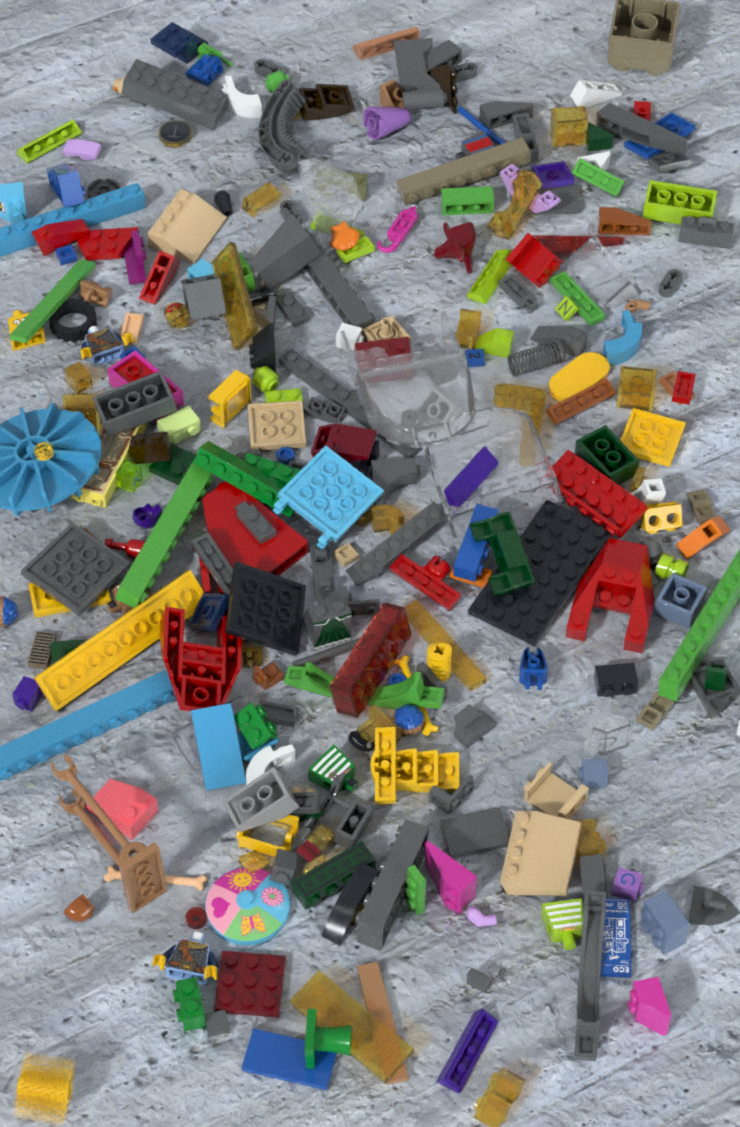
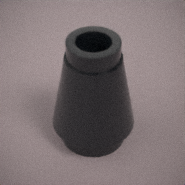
M224 190L217 192L214 195V202L221 213L226 217L232 215L230 194Z

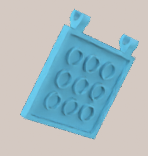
M325 446L278 493L277 497L279 500L274 504L273 512L280 515L287 505L324 533L320 536L317 543L319 548L324 549L331 539L336 543L383 495L384 490L329 447Z

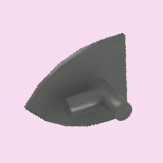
M694 886L689 923L707 926L718 925L730 921L740 914L734 904L722 894L708 888Z

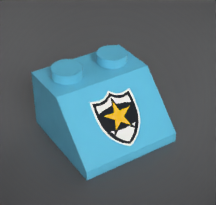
M23 182L0 184V217L10 223L27 219Z

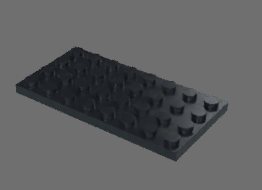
M547 499L520 536L524 552L528 556V563L535 583L529 587L515 589L511 593L494 596L488 581L468 609V614L534 647L580 583L608 539L611 538V533L605 530L604 526L598 525L596 522ZM499 567L493 575L500 574Z

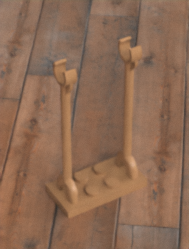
M64 755L65 763L70 765L69 768L59 771L55 769L54 763H51V769L55 777L61 781L70 782L73 785L72 794L78 799L73 804H65L62 796H59L60 805L67 813L79 816L119 866L128 908L132 913H135L168 891L160 849L155 842L149 846L141 842L130 843L78 780L77 767L73 763L72 758ZM85 802L123 847L120 854L84 811Z

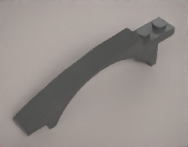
M585 890L574 1060L596 1061L597 1040L600 1028V975L606 914V892Z

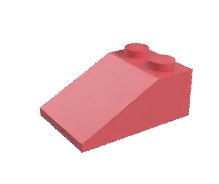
M109 779L93 797L122 834L131 840L139 834L158 812L157 798L139 787ZM86 804L84 809L98 817L90 806Z

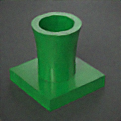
M308 1008L305 1036L306 1069H315L316 1051L351 1056L352 1025L318 1027L317 1009Z

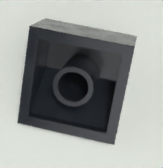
M273 324L267 325L252 337V344H249V353L253 355V358H250L251 369L254 368L255 370L257 367L268 366L276 373Z

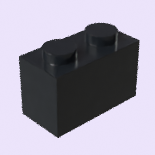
M623 663L595 666L594 682L597 697L637 693L638 678L635 664Z

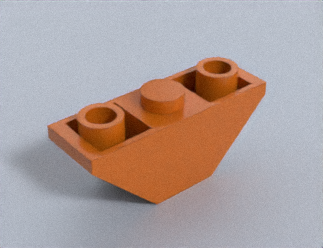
M717 516L696 528L679 541L676 546L685 559L688 560L731 530L722 517Z

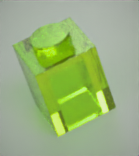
M124 460L115 472L117 487L134 493L143 480L141 466Z

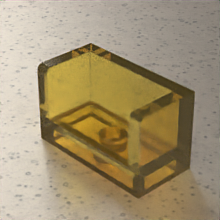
M460 309L458 329L454 334V347L475 349L481 325V311Z

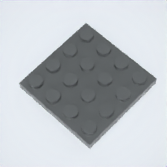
M72 522L21 570V575L80 616L131 567V564L128 560Z

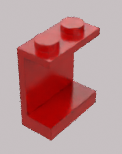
M529 233L524 236L505 259L539 288L547 283L552 273L557 271L563 262Z

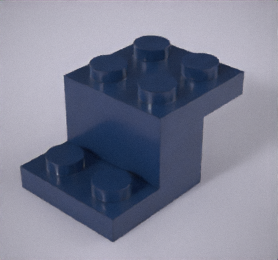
M173 22L150 39L152 45L186 64L199 55L197 50L202 43L208 44L204 39Z

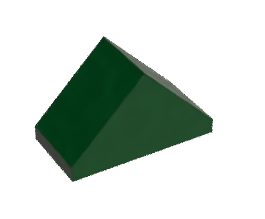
M587 121L585 122L583 136L588 152L613 148V134Z
M708 664L706 667L704 689L725 691L729 666Z

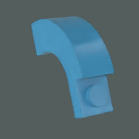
M630 310L622 311L621 325L625 335L619 339L604 341L603 356L607 359L610 366L630 360L640 347L642 324L641 322L636 323L635 318L631 316Z

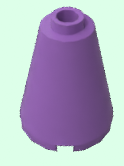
M370 106L364 111L363 125L369 131L366 132L371 139L377 140L409 124L411 114L404 108Z

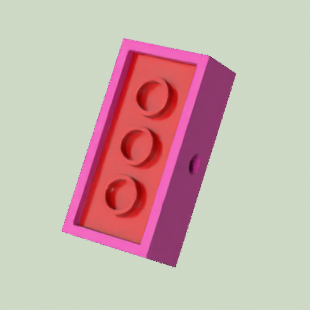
M136 350L107 369L109 384L114 388L159 371ZM164 375L178 409L184 405L183 390ZM167 414V415H165V416L159 417V418L154 419V420H152V421L157 424V420H159V419H161V418H164V417H166V416H168V415H170V414Z

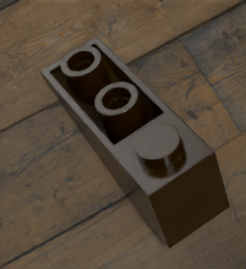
M450 64L431 68V77L440 85L443 93L446 92V104L456 114V106H458L456 93L458 90L455 83L457 79L455 69L453 70Z

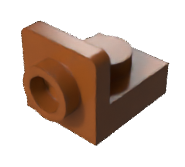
M274 662L261 669L258 665L253 667V680L257 685H261L264 690L285 679L284 674Z

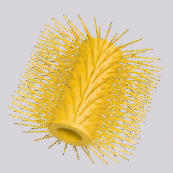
M34 1053L32 1059L31 1057L29 1059L26 1057L24 1069L22 1067L21 1074L19 1073V1080L16 1086V1097L18 1099L15 1101L17 1105L15 1108L17 1112L19 1109L21 1110L22 1117L24 1112L28 1113L26 1111L28 1109L31 1119L33 1114L37 1115L35 1113L37 1111L40 1119L42 1116L45 1118L44 1114L46 1113L49 1121L52 1118L54 1121L53 1113L58 1123L60 1121L63 1123L61 1115L65 1119L63 1112L67 1114L68 1103L70 1104L74 1084L71 1080H74L72 1077L74 1074L69 1071L71 1070L74 1073L75 1071L69 1064L68 1059L64 1062L67 1069L65 1070L62 1065L63 1062H60L59 1057L55 1060L59 1070L51 1058L50 1063L47 1061L50 1066L49 1068L44 1061V1055L41 1061L38 1059L39 1064H41L39 1066ZM58 1060H59V1063L61 1064V1067H62L63 1071L61 1070L60 1065H58V1063H57Z

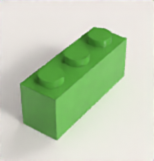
M492 186L441 189L442 215L494 213Z

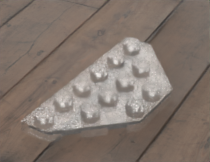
M312 157L299 161L297 166L320 244L323 246L324 252L335 249L330 246L332 236L330 227L345 221L347 226L352 228L355 224V219L359 213L361 214L364 207L353 175Z

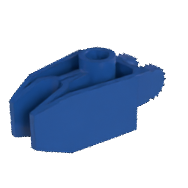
M527 647L523 651L519 682L525 685L527 690L531 686H536L537 690H542V685L547 683L548 671L544 653L540 648H537V652L533 657V654L529 652V647Z

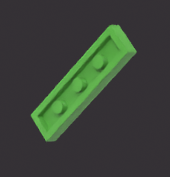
M565 271L550 278V283L564 298L565 296L570 297L579 307L577 312L590 326L605 320L606 315Z

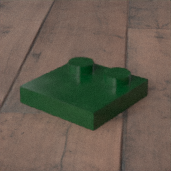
M171 444V460L152 463L149 467V472L179 485L196 455Z

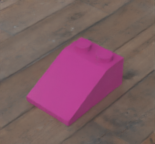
M427 841L425 843L424 865L446 907L460 914L476 897L477 876Z

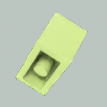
M190 406L157 420L158 432H168L171 444L180 443L182 440L201 432L200 419Z

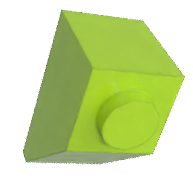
M495 328L478 337L475 349H483L485 354L508 358L513 348L514 331Z

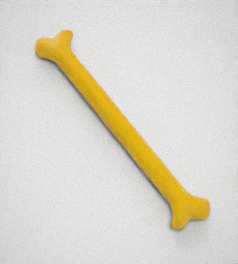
M403 655L401 659H395L394 664L401 667L403 674L408 679L412 676L408 665L410 657ZM417 707L424 713L423 735L429 736L431 732H437L439 727L431 723L426 708Z

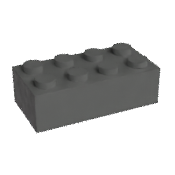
M162 370L92 397L108 437L177 411L173 395Z

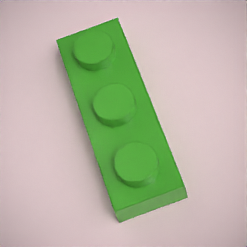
M579 158L572 171V175L615 197L618 196L625 181Z
M412 865L407 868L405 903L418 916L425 912L426 879L417 867Z

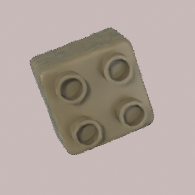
M616 0L609 34L608 64L618 71H628L630 69L646 70L648 74L654 76L669 72L675 46L680 3L668 0Z

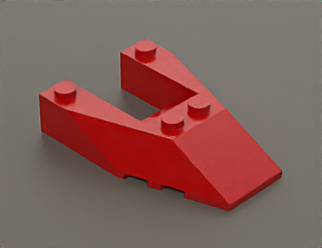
M614 538L608 539L578 584L567 624L566 638L586 640L593 607L629 614L630 618L623 650L643 654L655 601L647 545Z
M165 606L160 619L159 636L161 651L179 709L191 712V710L225 704L241 669L242 638L225 633L227 616H223L217 632V647L184 642L185 609Z

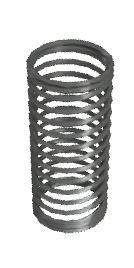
M559 340L545 343V345L542 344L541 346L538 345V347L535 346L534 348L520 351L519 353L509 354L507 361L512 375L517 377L519 374H526V372L529 373L530 371L537 370V368L541 369V367L544 368L545 366L548 367V365L551 366L552 364L564 362L566 355L562 343ZM557 345H558V347H559V349H560V352H561V355H562V359H561L560 356H559V352H558V350H557ZM534 351L536 352L537 359H538V362H539V364H540V368L538 367L537 360H536V357H535V355H534ZM523 355L525 356L526 363H527V366H528V368H529V371H528L527 368H526V364H525V361H524V359H523ZM520 357L522 358V363H523V366H524V368H525V372L523 371V367H522V364H521V361H520ZM512 359L516 366V372L513 367Z

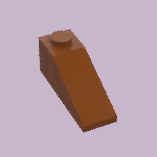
M599 207L598 234L650 236L652 221L616 207Z

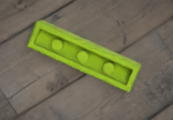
M74 119L19 148L16 153L28 164L66 143L68 139L81 135L82 131Z
M510 249L495 251L466 295L467 298L483 304L488 302L498 286V281L503 279L511 267V264L505 260L511 253Z

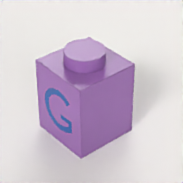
M618 867L611 895L636 902L638 894H643L645 883L642 882L643 874Z

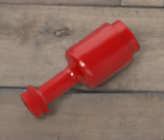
M107 538L104 544L110 549L126 551L128 557L136 558L146 541L130 539L128 543L114 542L113 538Z

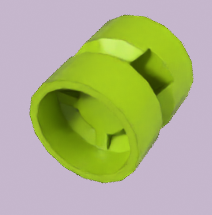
M663 553L656 566L654 575L664 580L669 578L671 573L685 578L689 569V562L681 559L676 561L674 556Z

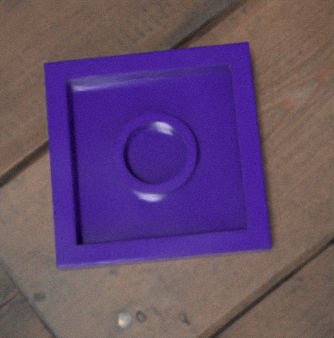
M564 161L532 166V173L541 189L574 185V177Z

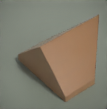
M394 78L380 85V104L383 107L403 108L402 92H406V90Z

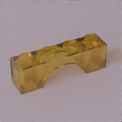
M523 169L519 171L513 182L514 192L510 205L502 212L496 211L488 224L496 237L510 240L542 186L535 172Z

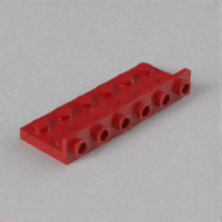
M567 450L545 474L541 471L538 473L541 479L540 483L546 489L549 487L553 489L552 491L557 497H564L571 507L574 508L576 506L583 516H590L592 521L604 526L605 530L611 533V536L616 535L620 539L649 509L645 503L570 450Z

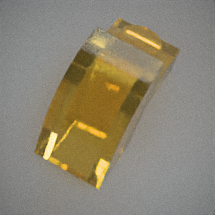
M388 504L370 507V519L374 533L389 530L390 535H392L404 525V514L399 508Z

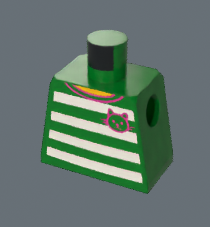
M334 744L308 769V780L328 791L333 779L343 772L346 775L340 791L345 787L353 792L359 785V782L354 779V764Z

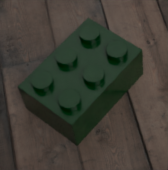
M607 425L576 440L575 455L616 484L620 485L638 475L639 459Z

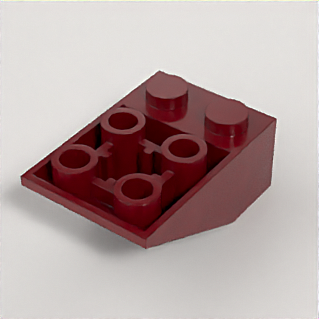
M336 423L319 426L311 454L315 457L327 446L348 463L369 459L377 431Z

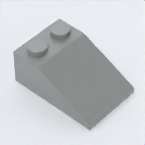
M274 767L223 800L239 832L283 819L300 807L285 779Z

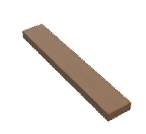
M378 962L357 966V972L386 1083L390 1085L408 1081V1073Z

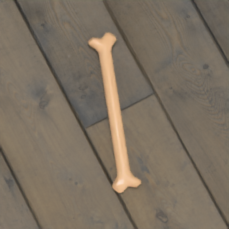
M109 866L108 873L104 875L105 881L122 880L120 871L115 870L113 866ZM165 875L166 884L194 886L199 891H202L204 889L203 884L207 882V877L205 875L196 878Z

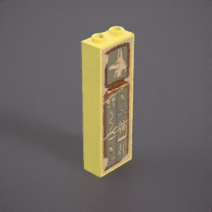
M147 423L110 437L107 436L102 424L98 431L102 445V454L99 462L100 471L98 474H93L90 480L81 488L82 495L80 497L73 494L71 499L106 508L132 457L129 448L131 436L143 434Z

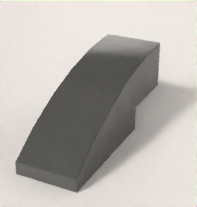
M529 114L512 115L515 139L523 137L530 149L531 162L538 161L539 150Z

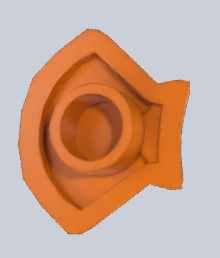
M345 221L330 227L332 230L331 247L345 251L357 245L360 233L356 229L347 226Z

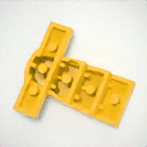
M375 728V751L371 757L370 770L372 781L375 784L376 805L396 803V790L429 793L430 789L435 785L449 793L455 792L460 786L459 752L438 753V750L417 752V748L396 751V728Z

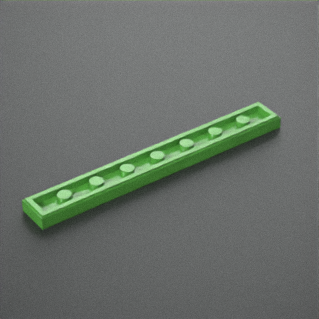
M79 259L10 334L11 340L27 343L80 285V281L85 280L96 268L95 262Z

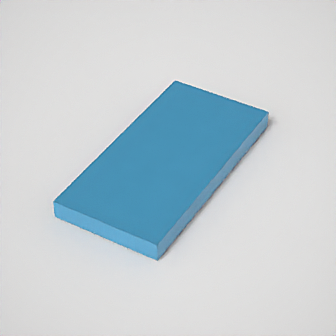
M231 703L191 710L205 790L209 791L245 784V773Z

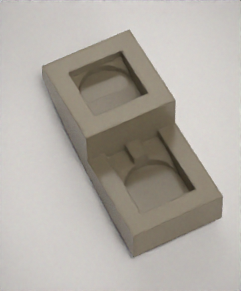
M705 489L687 492L690 507L699 526L711 518L717 517L711 506V498Z
M657 691L636 718V722L652 731L660 724L674 704L673 700L658 695L659 692Z

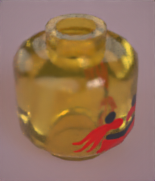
M177 302L170 303L166 307L164 317L170 327L174 329L184 328L190 320L186 307L182 303Z

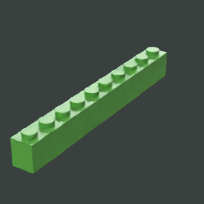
M192 462L120 584L115 597L116 600L133 608L146 600L148 595L147 589L151 590L156 581L154 577H159L163 569L162 563H167L171 555L169 551H174L178 543L177 537H182L185 531L184 525H189L193 517L191 513H196L200 505L199 499L202 500L206 495V487H211L214 480L212 473Z
M740 549L660 677L658 695L676 702L678 701L740 598Z

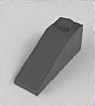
M493 101L480 105L479 118L487 128L493 129L512 124V115L528 113L529 117L533 118L534 105L533 103Z
M538 326L531 336V340L544 345L545 343L559 340L564 347L565 354L577 358L587 347L588 332L572 326Z

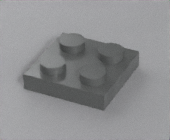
M664 152L649 157L647 163L659 173L664 174L669 173L670 170H682L687 166H691V159L682 153Z

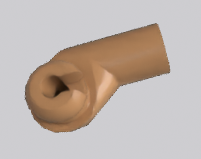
M633 299L625 305V309L630 310V313H634L639 309L649 311L651 302Z

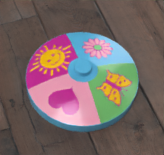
M243 867L223 874L212 884L207 893L205 909L209 925L219 937L237 945H257L272 939L283 929L289 917L290 900L284 884L269 880L271 873L260 868L249 870V868Z

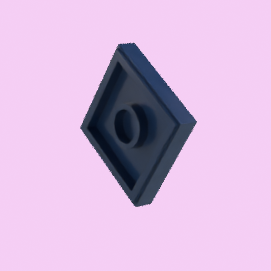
M203 593L187 627L195 631L216 632L229 605L230 596L227 594Z

